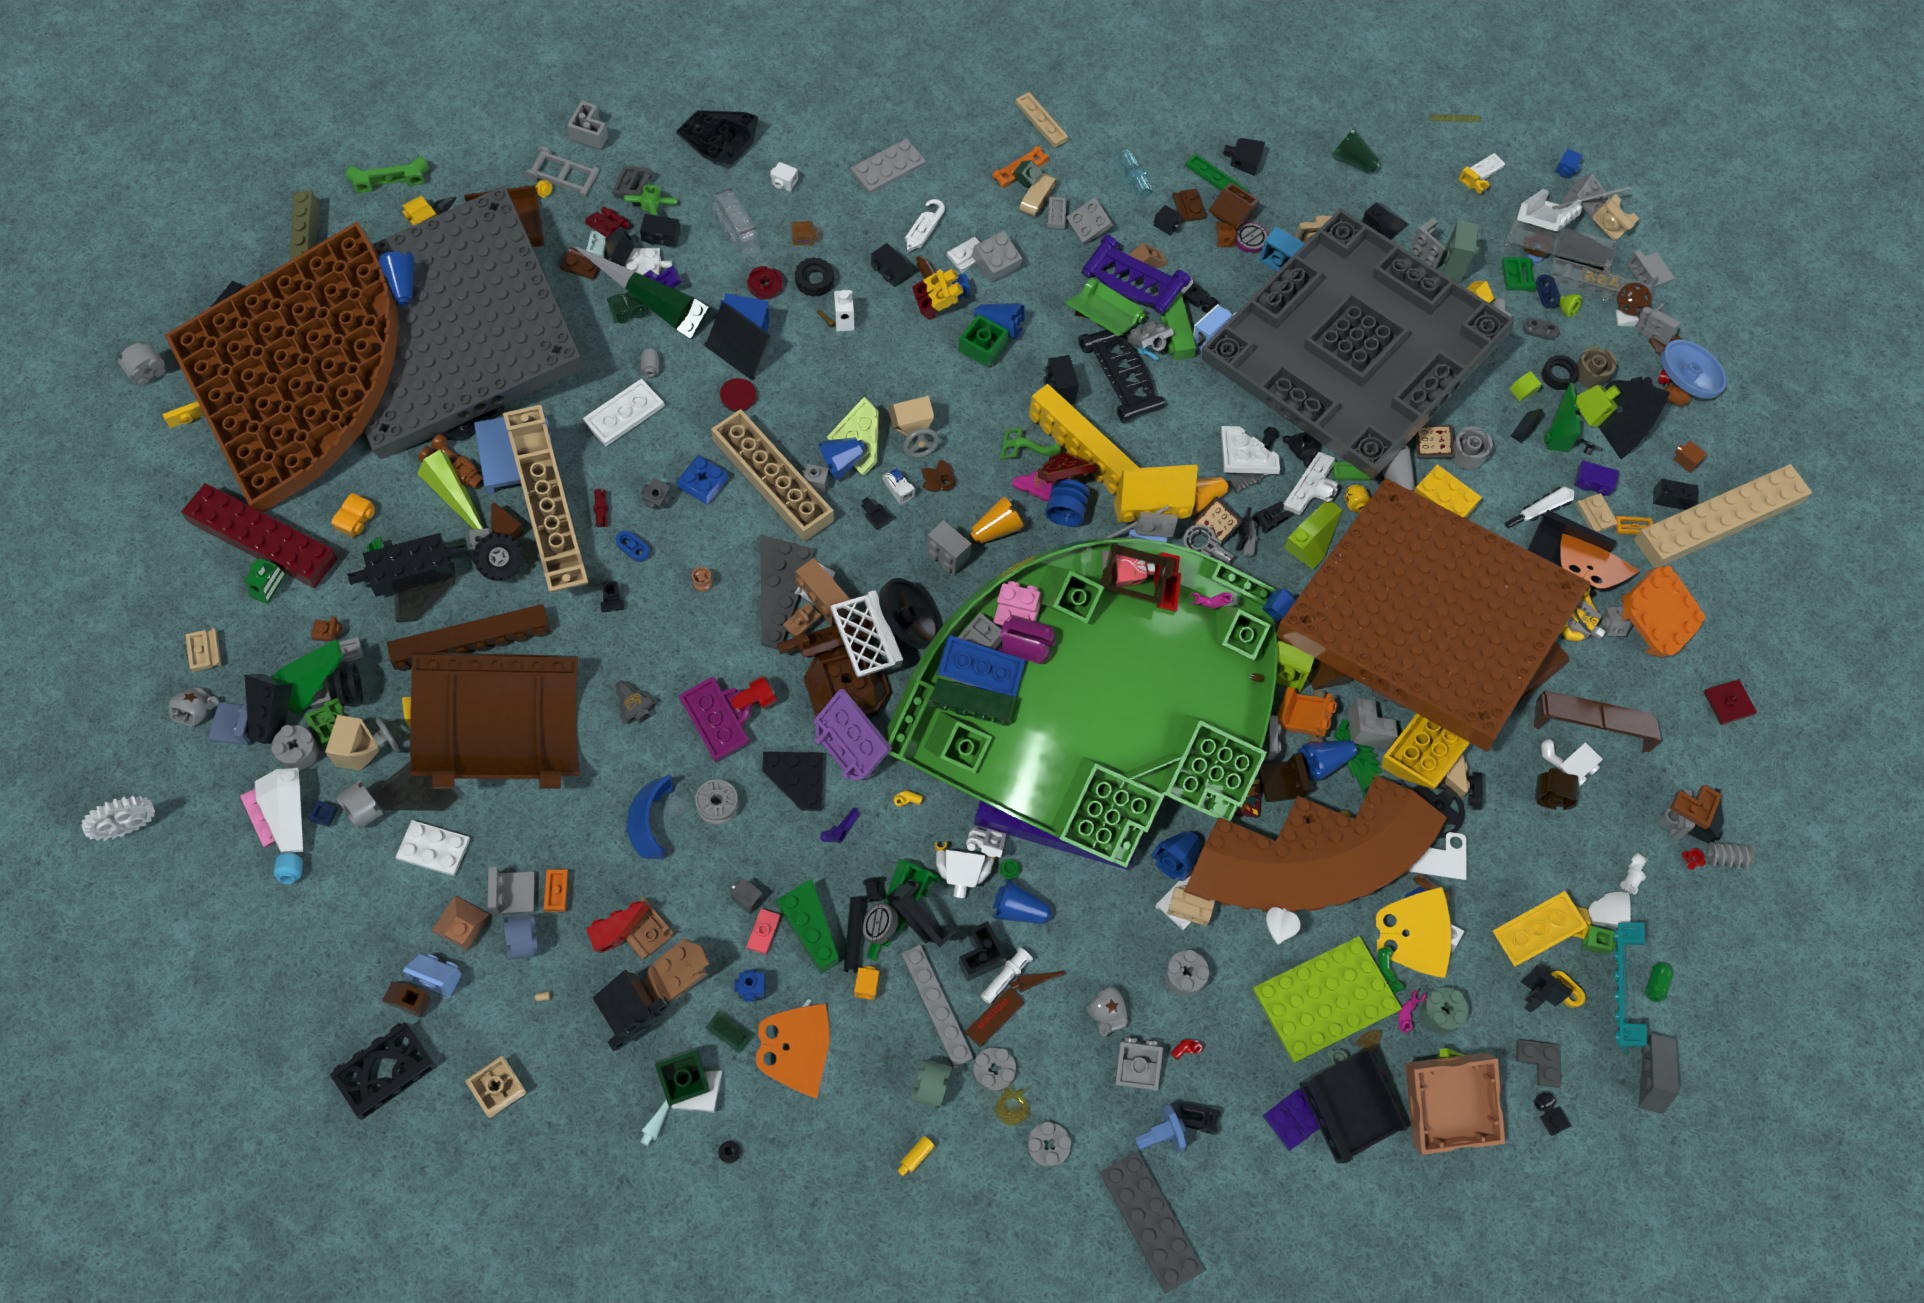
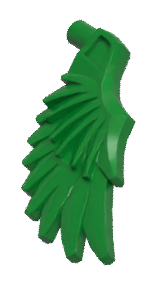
M1342 719L1340 726L1335 731L1334 737L1336 740H1351L1350 731L1346 730L1349 725L1348 720ZM1355 744L1357 754L1345 764L1349 768L1352 778L1356 776L1365 798V788L1370 787L1374 776H1378L1377 773L1380 774L1382 770L1376 766L1380 762L1375 759L1377 754L1372 752V747Z

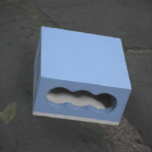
M1217 304L1194 325L1193 337L1197 352L1202 355V347L1233 317V314Z

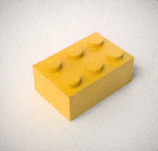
M1438 464L1414 490L1415 493L1464 518L1471 514L1482 498Z

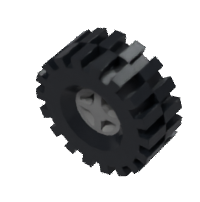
M499 532L489 533L479 539L480 541L476 543L475 550L473 551V563L481 575L493 581H506L509 578H513L516 573H519V569L524 563L522 562L524 554L522 553V547L516 539L508 534Z

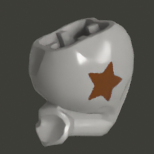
M201 687L190 688L172 697L169 701V715L176 723L190 727L195 726L203 721L206 716V710L216 708L220 700L215 696H210Z
M1104 988L1087 1005L1089 1016L1094 1021L1099 1022V1034L1103 1038L1111 1032L1126 1028L1128 1023L1126 1007L1121 993L1116 988Z

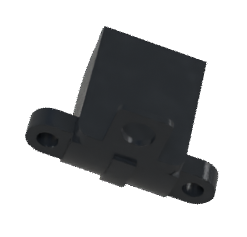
M626 969L593 996V1000L615 1034L608 1041L612 1051L622 1048L637 1035L644 1033L671 1005L665 996L654 1001L642 979Z

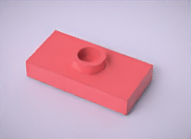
M760 909L746 948L766 955L781 916Z

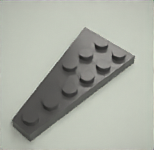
M760 535L762 646L778 650L776 643L784 641L787 634L783 624L793 616L800 596L794 593L798 586L795 582V571L813 559L815 549Z

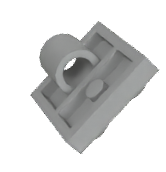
M1095 197L1066 217L1084 245L1113 226Z
M1152 321L1148 322L1145 327L1131 330V333L1126 334L1125 338L1129 343L1141 348L1148 347L1161 351L1166 345L1165 338L1174 335L1171 327Z
M1683 790L1684 793L1692 797L1691 790ZM1671 801L1669 808L1661 814L1659 821L1662 827L1670 830V839L1679 841L1695 827V823L1670 809Z

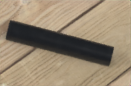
M862 897L850 898L844 972H848L849 969L853 970V973L858 972L865 900Z

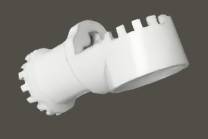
M1638 852L1632 858L1633 862L1631 865H1628V875L1625 881L1620 883L1622 889L1628 890V893L1630 891V894H1637L1640 882L1646 878L1641 869L1645 866L1648 858Z

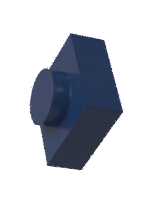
M317 800L308 819L310 822L330 827L338 808Z

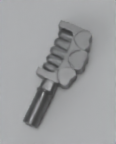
M1237 473L1230 478L1229 484L1235 493L1239 494L1246 487L1261 484V478L1271 474Z

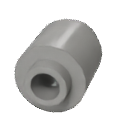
M646 349L641 354L640 371L646 377H653L659 373V355L654 349Z

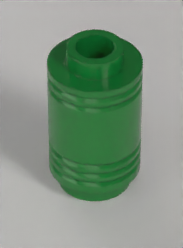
M1656 963L1652 967L1645 989V995L1648 996L1649 1000L1653 1002L1666 1000L1673 977L1672 967L1664 963Z

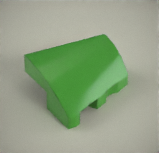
M338 698L324 703V707L304 715L322 750L327 748L337 715L343 716L342 706Z

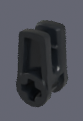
M1282 501L1259 511L1253 517L1255 523L1258 522L1262 527L1264 534L1270 532L1291 517L1292 513L1289 510L1279 514L1284 507Z
M1181 1104V1113L1201 1118V1120H1194L1188 1117H1180L1179 1119H1182L1185 1127L1212 1135L1218 1134L1217 1123L1218 1118L1221 1117V1111L1213 1108Z

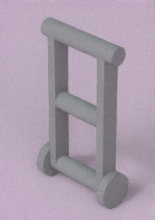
M540 146L537 150L539 155L531 170L527 169L525 171V177L535 182L538 179L547 180L555 185L580 192V196L586 197L600 171L599 168L593 167L592 169L552 155L548 148ZM545 159L563 165L557 178L538 171ZM570 168L589 174L583 187L564 180Z

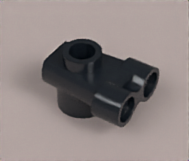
M617 581L603 582V602L600 603L601 612L624 610V601L620 598ZM611 590L615 592L614 594H608Z

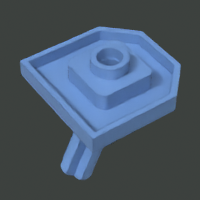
M1170 1105L1164 1106L1161 1111L1164 1123L1136 1137V1144L1140 1149L1171 1139L1177 1153L1184 1151L1186 1148L1183 1133L1186 1131L1182 1119L1177 1118Z

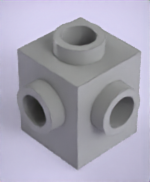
M1606 607L1601 621L1602 628L1605 629L1607 636H1627L1632 622L1630 619L1623 620L1621 616L1624 613L1623 607Z

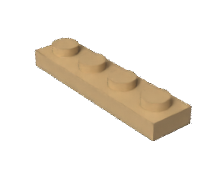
M1030 92L1015 99V104L1053 148L1068 141L1067 134Z

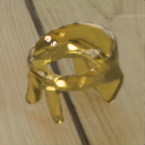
M1004 1088L1005 1094L1000 1096L996 1103V1116L1003 1124L1015 1126L1023 1122L1029 1113L1027 1100L1021 1095L1024 1089L1014 1092L1009 1088ZM1009 1099H1015L1021 1104V1110L1009 1111L1004 1109V1103Z

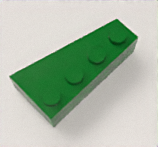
M812 879L777 899V908L820 974L839 964L838 954Z

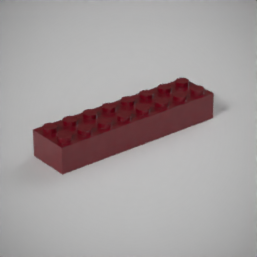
M206 483L203 484L181 511L188 523L257 559L261 558L277 565L287 575L314 589L338 559L332 548Z

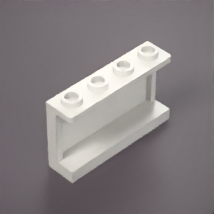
M1542 189L1521 204L1517 220L1558 231L1581 214L1582 200L1578 199L1569 207L1564 206L1553 209L1552 206L1560 204L1546 201L1549 191Z

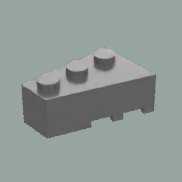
M1651 1033L1647 1039V1047H1641L1643 1059L1638 1108L1664 1114L1679 1095L1676 1039Z

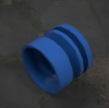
M1057 480V482L1052 484L1049 495L1050 499L1045 510L1046 517L1055 524L1068 527L1079 526L1083 522L1085 507L1090 495L1089 489L1084 484L1075 480Z

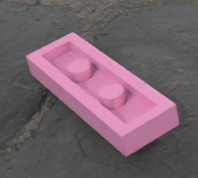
M255 789L240 795L263 847L268 848L276 844L272 831L263 817L260 806L256 802Z

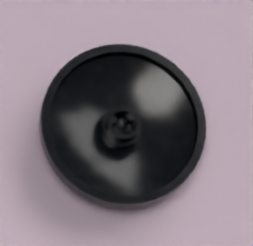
M894 578L882 586L879 593V604L889 627L906 644L917 649H926L942 627L939 614L930 598L917 585L906 579Z

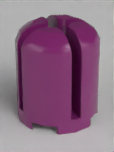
M1010 614V621H1004L999 636V638L1003 639L1002 649L998 648V650L1037 664L1045 663L1052 654V650H1049V647H1054L1055 645L1054 629L1050 625Z

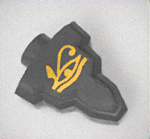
M622 680L615 684L616 694L620 699L618 706L621 710L620 718L624 725L634 721L642 723L650 718L652 714L650 711L658 704L656 699L652 695H646L642 690H635L630 684Z

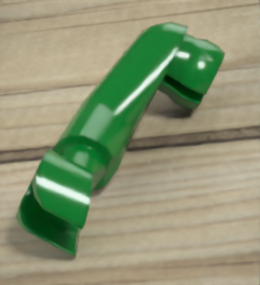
M1385 946L1378 950L1379 970L1385 979L1390 982L1389 987L1391 991L1397 993L1404 990L1405 987L1396 980L1395 974L1390 968L1389 957L1393 955V951L1389 946Z

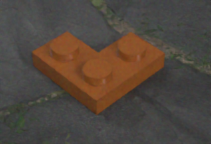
M1706 785L1700 787L1696 799L1680 790L1676 792L1670 809L1701 828L1707 829L1710 827L1722 795Z

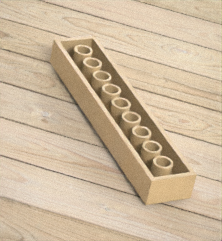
M1789 464L1646 527L1638 533L1634 541L1653 568L1661 567L1804 503L1812 494V491L1794 467Z

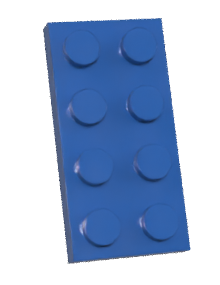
M949 635L947 636L937 675L973 687L1015 697L1025 660Z

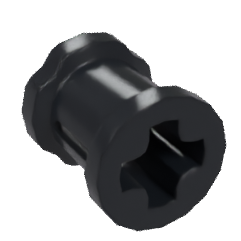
M872 877L863 880L867 894L865 897L866 902L883 900L880 890L881 878Z

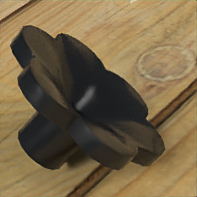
M1582 438L1580 440L1585 443L1586 448L1584 452L1589 455L1593 449H1603Z

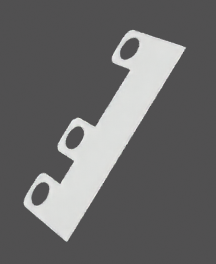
M1452 832L1447 833L1446 850L1429 848L1408 871L1466 880L1465 835ZM1454 836L1462 840V847L1459 849L1453 848L1450 844V839Z

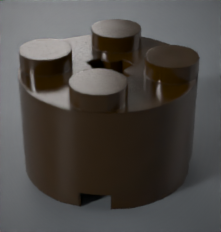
M1550 768L1549 772L1539 774L1535 792L1537 804L1556 810V806L1563 807V810L1574 808L1577 801L1578 776L1562 773L1558 768Z

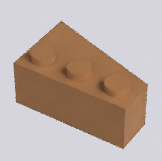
M813 558L795 571V582L805 591L827 623L833 626L836 625L830 606L851 599ZM844 608L837 610L838 615L843 618L848 616L850 612Z

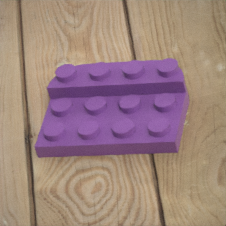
M840 689L814 720V724H816L815 742L817 745H824L844 770L842 776L846 779L862 780L871 777L874 774L872 771L892 750L889 743L844 689Z

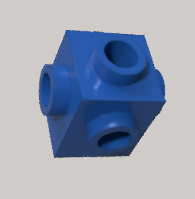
M751 969L739 972V979H735L734 991L738 992L739 999H743L746 1002L765 999V973H757L756 970Z

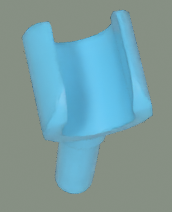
M1138 346L1140 354H1146L1155 361H1158L1159 357L1150 352L1148 347L1141 348Z

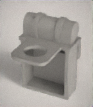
M1664 304L1655 310L1644 307L1640 313L1636 329L1643 331L1642 334L1648 338H1654L1665 345L1673 341L1680 322L1662 313Z

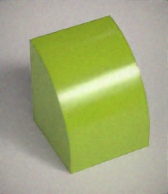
M1530 371L1520 377L1509 389L1521 402L1536 394L1542 384Z

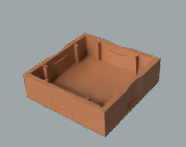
M1487 1052L1406 1063L1413 1147L1421 1155L1447 1152L1462 1147L1477 1148L1505 1144L1503 1113L1499 1102V1066L1496 1057Z

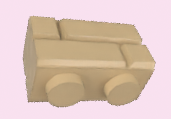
M1186 886L1175 887L1167 914L1207 926L1215 900L1207 901L1184 892Z

